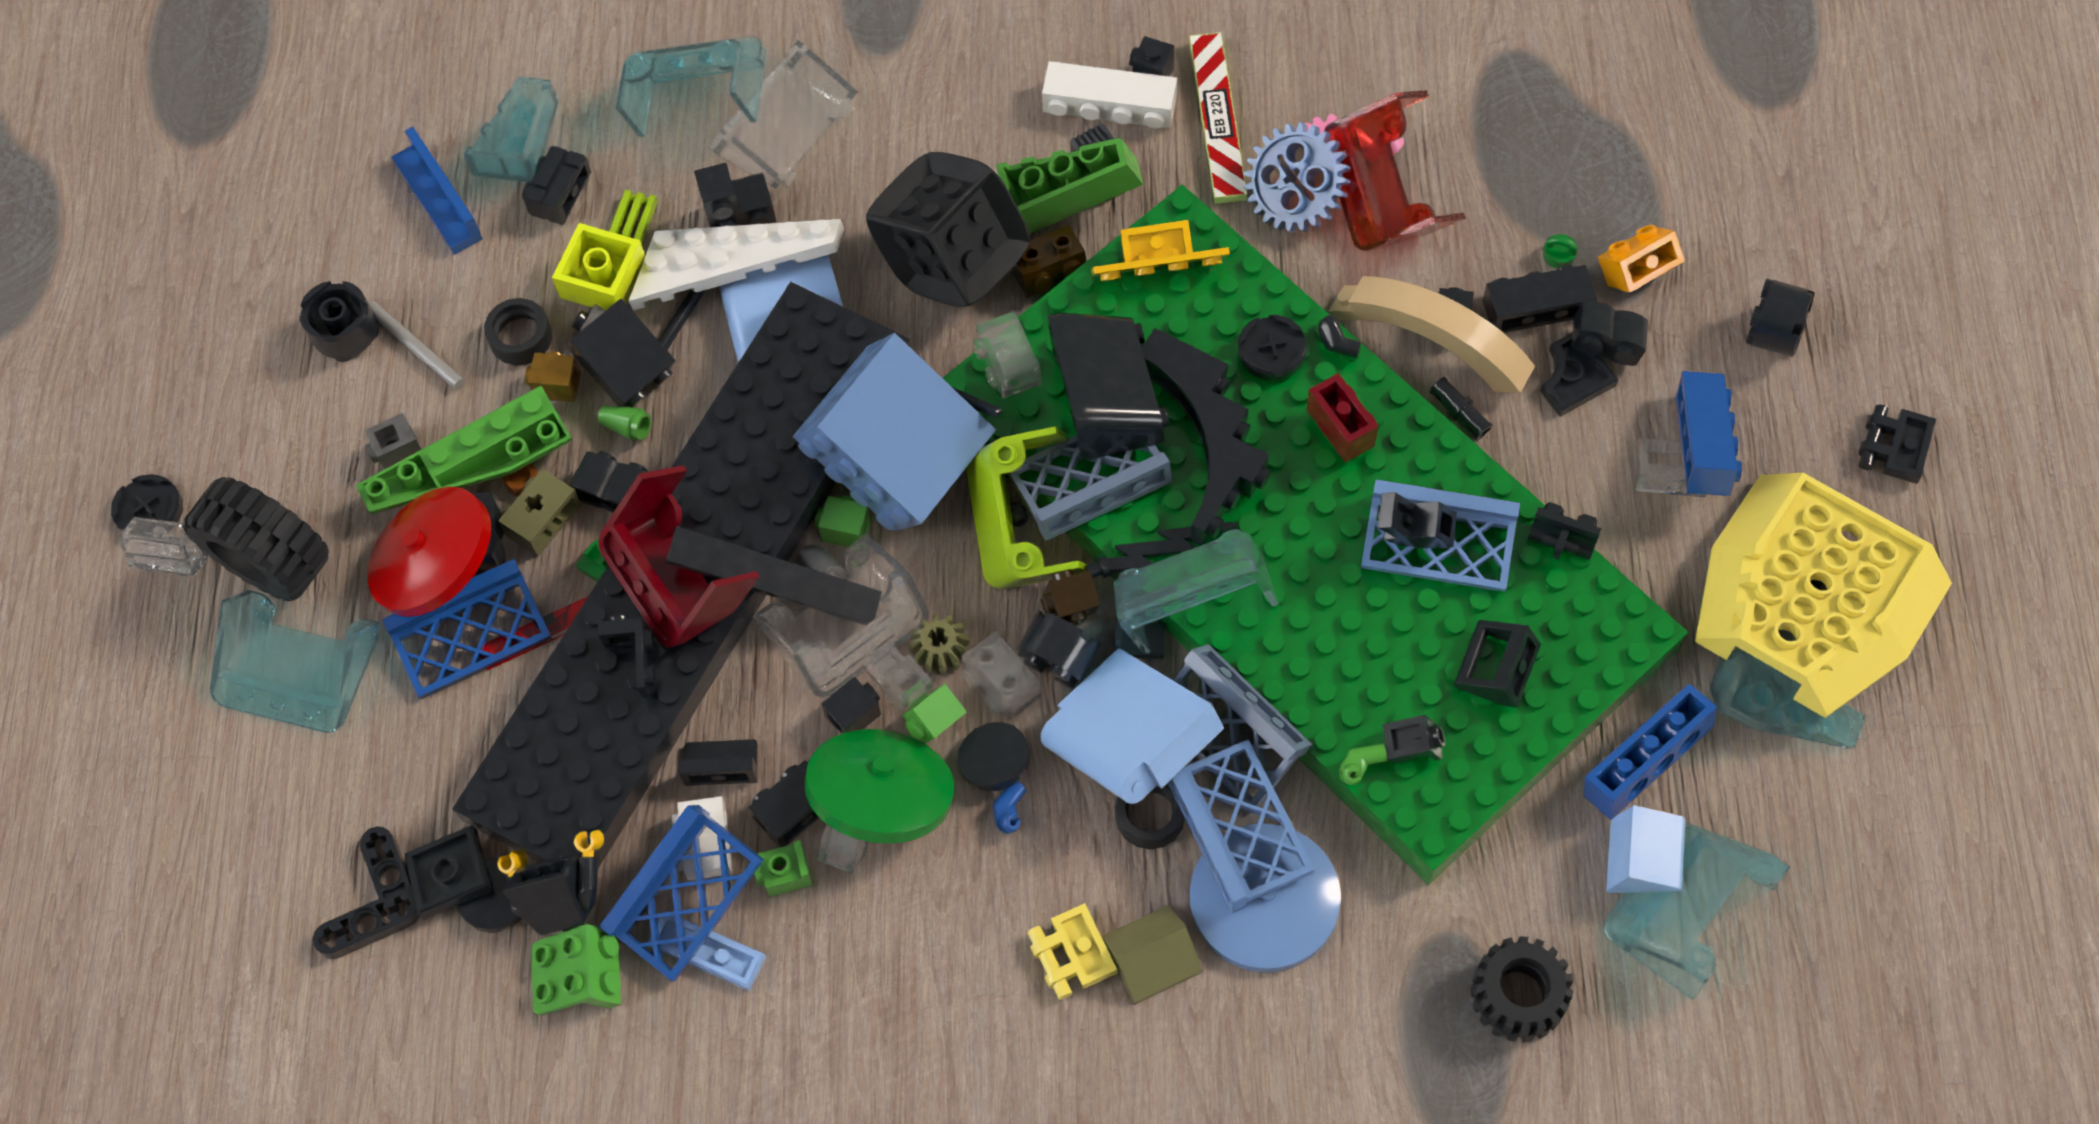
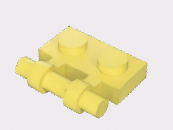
M1085 903L1051 918V924L1056 933L1046 937L1041 926H1036L1027 932L1032 942L1030 949L1034 957L1040 959L1047 974L1044 977L1050 989L1054 988L1059 1000L1066 999L1073 994L1067 982L1071 978L1077 976L1082 988L1085 989L1117 974V968ZM1062 946L1070 963L1060 967L1053 951Z

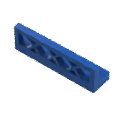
M412 126L405 130L411 146L396 153L391 158L452 253L455 255L483 240L474 217L414 127Z

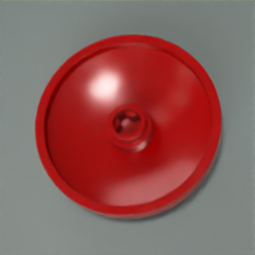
M442 487L422 494L403 507L384 528L370 556L367 582L370 593L375 601L395 615L413 617L429 613L455 597L475 575L489 546L491 519L485 505L472 493L463 488Z

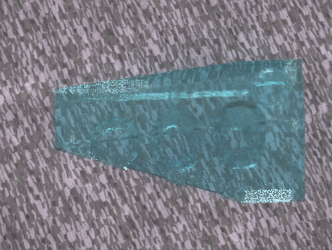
M1740 648L1734 650L1727 660L1720 657L1709 687L1717 706V711L1749 729L1852 749L1856 746L1865 719V715L1846 704L1827 718L1822 717L1793 700L1802 684Z

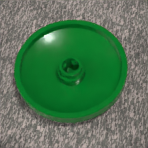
M862 729L832 737L816 749L807 765L805 793L811 808L817 816L836 831L866 842L893 844L921 838L942 824L951 808L954 781L946 762L938 753L923 742L894 731Z

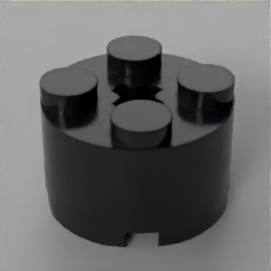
M1766 279L1760 296L1762 298L1760 305H1756L1750 321L1751 328L1746 344L1793 357L1802 338L1815 292L1777 280Z
M328 281L318 284L304 296L300 305L302 307L301 316L299 315L300 323L314 347L321 354L335 358L338 362H346L353 356L363 352L379 334V328L369 303L356 285L346 281H342L343 284H332Z
M1038 610L1017 647L1019 651L1017 656L1023 659V664L1032 670L1042 673L1044 669H1047L1055 676V681L1067 688L1073 689L1076 683L1080 684L1101 647V643L1094 637H1091L1089 642L1081 638L1083 630L1048 612L1044 616L1043 612Z

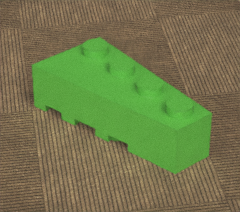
M1122 138L1084 145L1080 147L1079 151L1066 153L1065 150L1052 152L1051 157L1036 160L1034 156L1023 158L1021 163L1009 165L1007 162L996 164L997 173L1016 203L1029 234L1143 185L1137 158Z

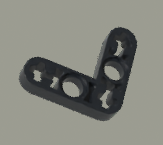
M376 826L368 829L360 840V849L379 899L329 920L316 929L313 935V945L326 958L336 959L412 926L420 918L416 909L409 873L400 848L391 832L384 827ZM377 838H381L384 841L382 848L388 857L387 859L381 860L380 855L373 848L375 847L374 840ZM390 868L400 870V877L396 883L389 886L381 883L382 874ZM404 901L408 905L406 908L407 914L401 917L397 913L399 910L398 904ZM383 909L388 914L386 916L390 920L388 924H386L385 918L380 913ZM365 916H375L377 924L374 930L366 934L360 933L358 931L360 920ZM347 925L355 937L352 940L346 935L348 931L345 929V926ZM331 933L338 937L335 940L336 946L333 948L325 944L329 941L328 935Z

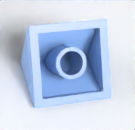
M1635 805L1614 817L1610 823L1606 891L1608 893L1682 891L1685 818Z

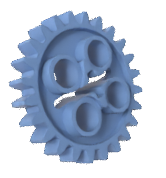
M1299 122L1297 129H1295L1294 125L1287 123L1285 125V133L1278 128H1273L1274 139L1263 135L1262 140L1265 146L1263 148L1253 147L1254 151L1258 154L1257 158H1247V162L1253 165V170L1245 171L1244 175L1252 178V182L1246 184L1244 189L1254 192L1247 201L1253 204L1259 203L1253 212L1258 215L1265 213L1263 222L1268 224L1274 222V228L1282 230L1286 225L1287 231L1295 233L1298 225L1300 231L1308 232L1309 222L1314 227L1319 228L1321 227L1320 217L1327 220L1332 219L1329 212L1330 208L1341 209V206L1336 201L1337 197L1345 198L1348 196L1341 190V185L1351 184V181L1343 178L1342 173L1349 171L1351 167L1340 163L1347 157V153L1342 151L1335 152L1341 143L1336 140L1329 142L1331 133L1327 131L1320 133V127L1312 125L1308 130L1307 124ZM1303 146L1305 149L1304 157L1299 162H1296L1295 151ZM1280 155H1283L1290 169L1299 172L1297 177L1315 196L1313 201H1311L1309 194L1302 185L1294 183L1296 176L1279 160ZM1278 168L1280 172L1279 179L1276 183L1271 184V172ZM1323 171L1324 182L1316 188L1314 178L1317 173ZM1297 193L1299 204L1291 210L1289 206L1290 198Z

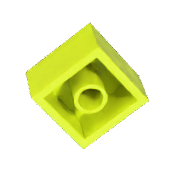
M578 223L552 276L559 297L588 307L596 304L604 310L609 309L621 298L627 304L645 259L641 241Z

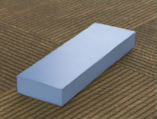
M675 915L661 917L659 920L660 940L678 938ZM683 919L685 937L698 935L702 926ZM712 931L688 965L750 991L766 960V956L759 951ZM693 940L686 941V948L689 947ZM678 942L660 945L661 953L677 960L680 959Z

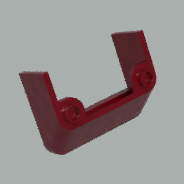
M684 465L638 474L602 529L598 541L603 558L650 629L653 630L658 641L665 647L682 645L735 612L760 577L757 571L718 579L712 581L709 585L702 574L665 563L674 529L680 526L682 520V509L672 493L687 472Z

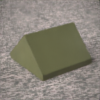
M1169 905L1101 936L1134 1005L1203 971L1187 927Z

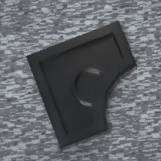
M1573 332L1550 344L1549 351L1554 360V372L1552 377L1541 386L1540 390L1559 417L1612 389L1618 383V378L1600 356L1587 355L1572 347Z

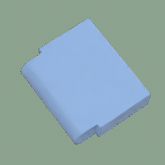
M829 255L797 263L792 259L776 264V270L764 273L762 268L747 272L745 279L719 286L738 362L790 281L843 306Z
M1118 648L1057 705L1060 710L1044 725L1041 732V743L1051 752L1125 802L1134 804L1141 801L1156 786L1162 789L1224 727L1211 703Z

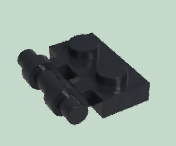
M1882 404L1876 405L1873 414L1869 415L1867 419L1866 429L1868 433L1866 440L1861 442L1858 454L1861 457L1859 467L1863 470H1872L1875 460L1885 461L1883 474L1917 484L1922 476L1936 419L1905 409H1901L1897 419L1887 417L1889 411L1887 406ZM1882 434L1892 435L1890 446L1880 443Z

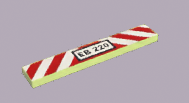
M1212 33L1189 36L1214 204L1247 201V189H1244L1246 182L1222 34Z

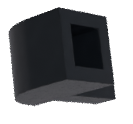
M1396 492L1382 493L1381 506L1378 510V528L1385 532L1384 540L1394 544L1414 548L1453 547L1457 512L1441 502L1412 503Z

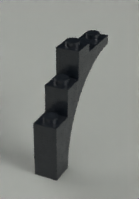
M1154 328L1142 346L1150 379L1166 391L1184 410L1197 431L1205 453L1208 483L1203 503L1191 526L1190 538L1191 542L1204 547L1209 537L1215 538L1224 523L1222 516L1227 509L1232 511L1235 508L1241 495L1250 499L1257 488L1262 490L1265 487L1271 474V470L1268 469L1269 454L1243 442L1251 427L1247 423L1249 409L1224 397L1230 385V380L1227 379L1228 364Z

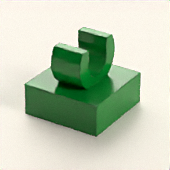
M598 538L589 545L583 553V557L576 564L578 571L596 582L599 581L608 567L600 552Z

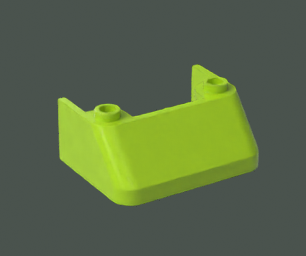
M1056 426L999 438L981 448L966 467L983 575L986 582L992 587L1009 589L1050 581L1053 575L1068 570H1073L1074 575L1086 572L1085 565L1087 564L1081 561L1045 567L1042 552L1037 546L1028 542L1016 543L1005 474L1013 473L1022 467L1026 457L1025 450L1069 441L1068 434Z

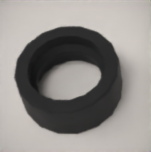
M524 298L508 299L496 305L489 312L484 323V334L490 348L498 359L507 364L516 366L530 364L533 361L534 353L545 354L552 342V328L542 307L532 300ZM527 318L537 323L538 329L536 334L523 344L511 346L503 344L499 339V334L504 326L515 319Z
M1168 783L1162 789L1156 786L1151 791L1167 798L1172 807L1171 820L1161 830L1149 832L1135 827L1129 818L1130 804L1117 796L1115 817L1118 830L1125 840L1136 847L1150 850L1165 847L1173 842L1182 831L1185 818Z

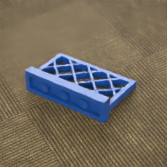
M515 559L473 577L455 597L429 613L413 617L393 614L382 619L420 700L552 638ZM520 586L524 598L519 610L502 605L506 592ZM497 597L495 602L490 601L491 599ZM480 604L493 607L486 625L468 620L473 607ZM527 605H529L532 614L525 612ZM499 610L517 615L510 633L492 627ZM464 612L463 617L456 616ZM522 618L537 622L541 633L528 639L516 635ZM447 619L460 623L453 640L436 635L440 623ZM466 625L484 630L477 648L459 643ZM431 627V630H430L429 633L424 631V630H426V629H428V628ZM489 633L507 638L503 651L496 654L483 651ZM415 634L427 638L420 656L407 652L402 640ZM433 640L450 645L444 664L426 658ZM513 640H514V641H517V642H520V643H518V644H515V645L511 646L512 643H513ZM457 648L474 653L470 666L462 670L450 666ZM480 656L486 657L485 659L479 661ZM410 659L417 661L415 669ZM423 664L440 668L441 671L437 681L423 687L418 678ZM447 671L453 673V674H451V675L445 677L446 674H447Z
M687 805L599 927L608 935L618 937L670 981H676L764 859L712 819L710 813L700 805ZM706 827L717 834L719 851L700 852L699 836ZM725 841L729 845H731L733 849H726ZM691 847H692V848H693V854H691V855H686V854L688 853V851H689V850L691 849ZM739 852L751 861L741 875L729 876L728 853ZM719 855L722 877L704 880L701 857ZM694 859L697 881L678 883V865L682 860ZM669 877H670V879H671V885H665V886H664V884L667 882V880H668ZM738 879L731 888L730 880ZM723 881L725 898L719 905L707 907L705 884ZM697 885L700 908L682 910L679 888ZM672 889L674 911L657 914L655 905L656 895L660 890ZM648 908L649 915L642 916V914ZM709 910H715L714 913H713V914L711 915V917L709 918V916H708V911H709ZM701 912L702 929L698 935L685 937L682 914ZM675 915L678 938L660 940L657 918ZM650 919L652 942L640 943L629 932L638 920ZM693 940L689 947L686 948V941ZM678 942L680 959L672 969L662 961L660 945ZM646 946H653V952L646 948Z

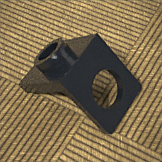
M1117 607L1115 651L1120 648L1135 658L1163 659L1165 623L1122 621V608Z

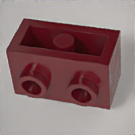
M1339 373L1309 389L1306 410L1345 463L1375 446L1379 426L1373 415L1359 401L1352 387L1347 385Z

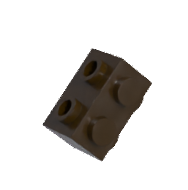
M1067 225L1030 240L1026 251L1011 270L1026 297L1029 298L1057 286L1087 261L1086 254L1073 230Z
M1073 570L1053 575L1052 580L1049 581L1050 583L1047 584L1044 590V594H1042L1043 598L1040 599L1044 615L1047 612L1075 626L1085 623L1084 620L1088 618L1087 616L1094 614L1101 605L1090 570L1074 575Z

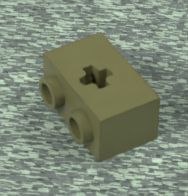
M542 469L536 477H532L526 482L523 492L514 503H510L504 508L498 522L508 538L538 557L582 504L574 488Z

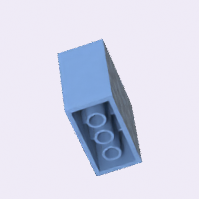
M893 333L865 348L792 437L800 443L798 446L806 456L812 459L816 458L825 467V473L832 480L838 483L842 482L851 491V497L858 504L869 507L877 515L876 520L884 528L898 531L923 523L996 429L896 333Z

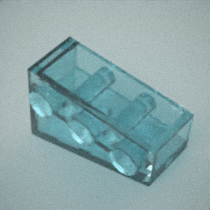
M518 77L497 106V114L489 124L485 123L481 128V136L473 147L468 146L463 153L472 176L520 182L533 181L537 173V162L541 156H544L559 104L551 80Z

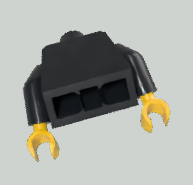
M595 830L591 832L590 845L587 842L586 831L576 835L574 844L577 850L582 852V857L580 858L577 853L528 866L527 855L523 850L511 851L510 854L499 858L497 862L499 870L502 873H508V878L505 879L506 887L503 892L509 900L511 911L527 921L538 934L546 935L561 930L564 932L585 925L584 923L597 900L598 858L594 857V851L600 849L604 843L601 831Z

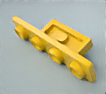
M1188 220L1120 230L1124 263L1093 267L1091 272L1092 276H1100L1101 281L1120 279V272L1134 271L1135 276L1154 274V267L1168 266V271L1188 269V262L1201 261L1202 266L1222 264V257H1227L1230 252L1229 247L1193 252Z

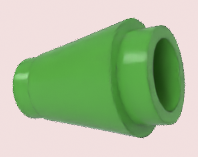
M604 405L598 413V423L631 441L643 440L650 432L651 416L645 413L642 408Z

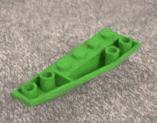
M539 386L355 486L368 511L373 515L407 505L422 494L437 488H465L512 474L573 440L542 386Z

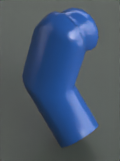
M1018 781L1014 785L1005 788L992 805L995 825L1001 832L1006 834L1017 831L1021 825V819L1018 818L1015 805L1027 790Z

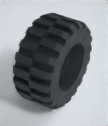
M221 477L214 480L184 518V531L188 534L190 540L197 544L198 548L206 552L211 559L221 564L233 575L235 574L249 585H253L258 590L271 594L277 599L293 601L300 598L328 560L329 549L327 544L322 541V537L311 529L310 525L298 518L290 509L282 506L277 500L268 497L257 488H252L247 483L236 481L231 477Z

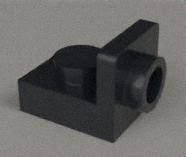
M1420 715L1383 724L1387 760L1394 764L1424 756H1429L1434 761L1442 759L1441 747L1445 746L1444 733L1441 726L1437 725L1428 716Z

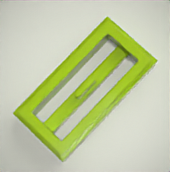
M625 189L609 232L621 233L630 206L633 203L622 232L623 236L630 237L640 208L643 205L645 209L634 239L640 240L641 244H643L658 200L656 195L650 194L649 197H645L644 193L637 192V195H634L631 190Z

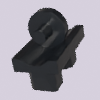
M1548 502L1544 508L1538 507L1528 539L1555 548L1552 556L1553 559L1559 560L1562 551L1590 560L1602 529L1597 527V518L1586 514L1579 515L1577 520L1564 516L1562 506Z

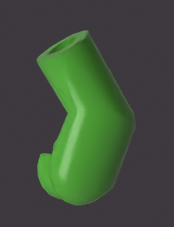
M1384 744L1350 750L1339 768L1340 779L1348 785H1355L1362 780L1368 765L1386 762L1387 754Z

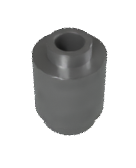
M808 545L799 552L796 558V564L845 579V569L823 547Z

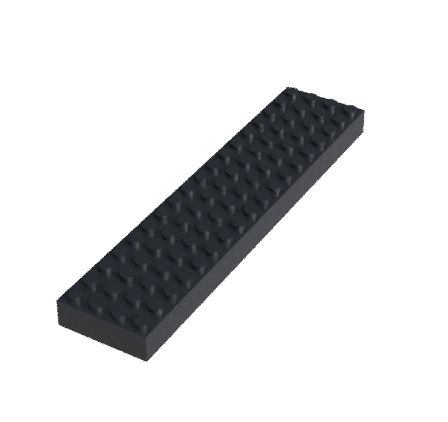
M790 281L672 465V467L684 465L687 469V472L672 493L682 509V520L679 527L788 561L816 516L818 509L822 506L836 483L825 473V467L816 458L812 459L800 450L798 446L800 443L792 436L868 345L896 333L911 348L910 339ZM608 565L452 810L463 822L473 825L481 832L515 850H523L527 857L537 862L577 853L579 858L582 857V852L577 850L574 844L576 835L586 831L587 842L590 845L591 832L599 830L604 837L602 847L594 851V857L598 858L599 869L765 599L766 594L750 590L735 612L682 645L665 647L654 635L655 650L649 652V664H654L656 685L650 686V698H642L637 689L635 645L605 648L598 636V621H608V618L617 615L628 616L629 618L642 617L647 629L650 630L649 625ZM703 575V577L705 578V580L707 581V583H708L709 585L711 584L712 581L718 580V579H715V578H712V577Z

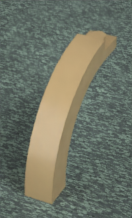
M1362 276L1358 285L1343 286L1329 310L1331 315L1339 320L1383 322L1420 334L1443 346L1466 362L1483 378L1493 392L1521 393L1535 367L1528 356L1508 336L1480 315L1441 294L1407 282L1382 277Z

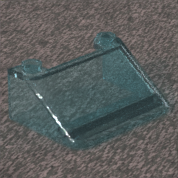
M247 590L222 600L210 684V693L213 700L225 708L325 733H331L340 729L346 721L376 646L380 622L370 619L357 620L349 626L346 641L273 624L276 606L263 593Z
M1685 823L1682 891L1624 893L1605 920V933L1617 946L1690 999H1694L1716 968V959L1713 952L1707 945L1698 941L1700 935L1744 876L1758 885L1773 890L1790 866L1768 852L1696 825Z

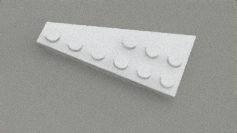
M841 219L655 231L631 293L629 303L634 311L644 308V302L661 298L662 302L674 299V294L691 288L694 292H700L745 279L746 273L762 268L763 272L766 273L776 270V264L792 259L797 263L836 253L844 232Z

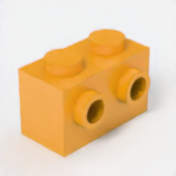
M1647 225L1638 229L1635 236L1628 240L1611 244L1608 247V251L1597 256L1607 286L1623 290L1624 292H1632L1640 288L1642 285L1665 274L1685 261L1675 231L1656 227L1655 225Z

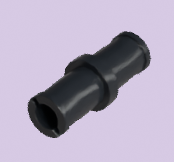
M1446 377L1440 378L1430 388L1429 393L1434 395L1449 411V417L1453 421L1458 420L1477 441L1483 438L1493 427V424L1488 422L1472 405L1473 400L1469 396L1464 397Z

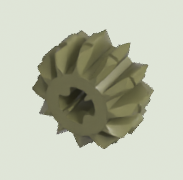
M934 613L930 623L921 618L919 621L921 629H912L910 633L913 641L909 643V651L915 654L914 663L917 666L925 664V670L929 674L936 667H939L940 673L945 675L947 671L946 666L948 665L958 670L960 667L958 659H967L968 649L965 647L970 644L969 635L963 634L965 627L962 622L953 624V617L950 614L941 621L938 614ZM938 641H944L946 643L945 645H943L942 642H940V647L933 646L934 643H936V645L938 646Z

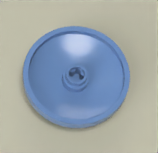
M1257 824L1246 825L1241 828L1255 832ZM1262 824L1259 834L1280 841L1284 829L1281 825ZM1298 831L1296 833L1315 868V872L1246 903V907L1233 913L1203 854L1194 869L1190 885V910L1198 933L1206 945L1228 963L1255 972L1269 973L1288 970L1312 958L1322 949L1332 935L1340 910L1341 893L1338 877L1332 863L1323 850L1315 842ZM1231 832L1227 845L1230 851L1246 856L1252 839ZM1287 836L1284 843L1292 845ZM1256 841L1250 858L1272 865L1277 848ZM1284 850L1281 851L1276 867L1289 872L1303 867L1296 854ZM1236 861L1241 871L1243 863ZM1248 865L1244 879L1249 889L1252 890L1265 884L1269 872ZM1273 874L1271 881L1281 876Z

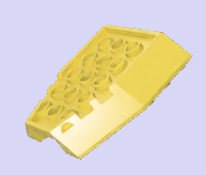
M1805 473L1760 475L1711 548L1695 642L1725 660L1729 658L1736 646L1802 684L1793 700L1827 718L1906 661L1952 582L1932 544ZM1842 531L1853 533L1858 541L1847 540L1842 535ZM1810 580L1821 581L1825 584L1827 590L1821 591L1814 588ZM1787 630L1791 632L1796 641L1784 640L1778 631Z

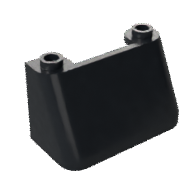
M1057 313L1047 316L1055 362L1061 372L1074 429L1078 436V448L1082 462L1164 443L1163 428L1169 427V420L1165 406L1158 407L1140 345L1145 343L1141 323L1134 324L1131 317Z

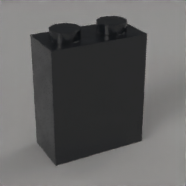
M622 298L570 339L566 347L619 407H625L627 404L634 407L648 395L644 391L652 383L660 386L673 374L670 369L676 361Z

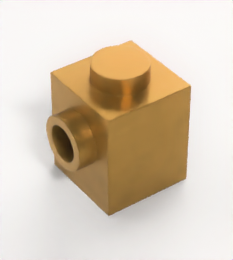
M553 351L546 354L534 353L532 365H528L526 368L525 382L526 385L530 386L531 390L542 386L549 400L575 402L581 371L575 356L563 355Z

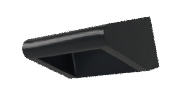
M1478 620L1453 685L1457 689L1497 704L1518 708L1541 643L1528 625ZM1488 635L1508 642L1494 681L1472 678Z

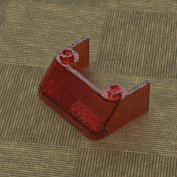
M1427 90L1395 92L1329 123L1324 131L1331 133L1329 142L1336 140L1341 143L1335 152L1342 151L1347 153V157L1340 163L1351 167L1349 171L1342 173V177L1350 180L1351 184L1341 185V190L1348 196L1339 198L1352 241L1362 251L1376 250L1422 237L1466 219L1464 213L1435 216L1431 206L1423 202L1409 205L1390 143L1399 140L1404 135L1407 127L1403 108L1429 97Z

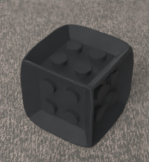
M929 152L917 158L884 189L866 214L869 231L887 264L899 281L909 290L922 297L952 306L967 307L983 298L1019 261L1030 243L1026 223L999 175L980 161L946 152Z

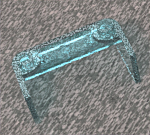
M743 36L636 52L630 55L623 64L615 108L638 137H644L654 83L732 72L729 94L750 123L757 122L767 55L766 48L758 37Z
M1238 529L1227 531L1217 540L1146 567L1127 569L1121 572L1119 578L1114 582L1115 609L1119 624L1143 654L1151 652L1143 628L1145 624L1255 583L1258 584L1272 607L1279 603L1261 551L1249 533L1241 532Z

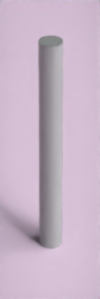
M375 301L369 303L377 322L455 390L460 389L464 385L465 380L388 312Z

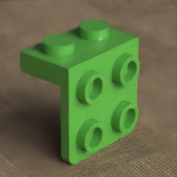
M585 924L533 943L531 949L533 1011L535 1014L547 1015L581 1003L609 1009L621 1005L618 937L608 935L600 927Z

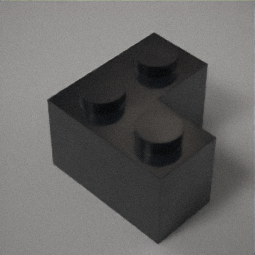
M726 162L694 170L709 227L771 224L777 222L763 172L731 180Z

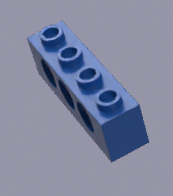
M1688 684L1585 776L1583 796L1606 817L1612 820L1714 727L1717 706L1692 685Z

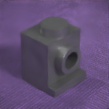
M403 413L365 430L370 443L365 445V448L372 462L375 464L380 461L384 469L422 450Z

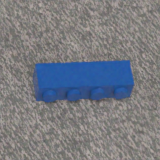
M1682 371L1675 398L1687 493L1730 496L1734 482H1739L1742 474L1741 461H1736L1738 437L1733 436L1735 414L1734 412H1729L1732 399L1731 389L1726 388L1724 374Z

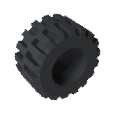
M1520 936L1517 942H1513L1512 937L1504 939L1501 946H1498L1496 943L1489 949L1487 955L1484 954L1472 979L1473 984L1470 994L1475 999L1472 1004L1474 1012L1482 1014L1479 1021L1484 1027L1489 1023L1494 1027L1491 1033L1498 1037L1501 1032L1508 1034L1507 1040L1515 1042L1517 1037H1522L1523 1043L1532 1042L1535 1036H1538L1539 1039L1547 1036L1551 1029L1554 1030L1560 1023L1573 997L1574 990L1570 989L1573 977L1572 973L1566 974L1565 972L1569 966L1566 960L1558 961L1555 958L1558 951L1553 946L1548 951L1542 947L1544 944L1542 940L1536 939L1534 944L1528 943L1527 936ZM1513 972H1520L1531 976L1542 990L1543 1001L1532 1007H1522L1512 1003L1502 992L1500 986L1501 977Z

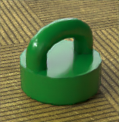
M1564 234L1549 237L1543 248L1545 262L1554 268L1572 265L1578 253L1576 242L1573 238Z

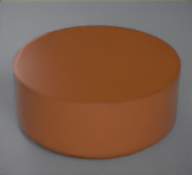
M530 463L512 474L503 476V481L509 493L519 497L523 492L526 482L530 478L536 477L538 472L535 466Z

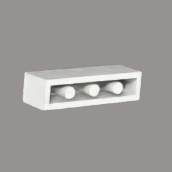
M1049 61L1042 90L1043 112L1056 116L1069 115L1083 117L1087 120L1100 119L1115 121L1119 124L1130 123L1145 125L1150 128L1171 129L1177 98V78Z

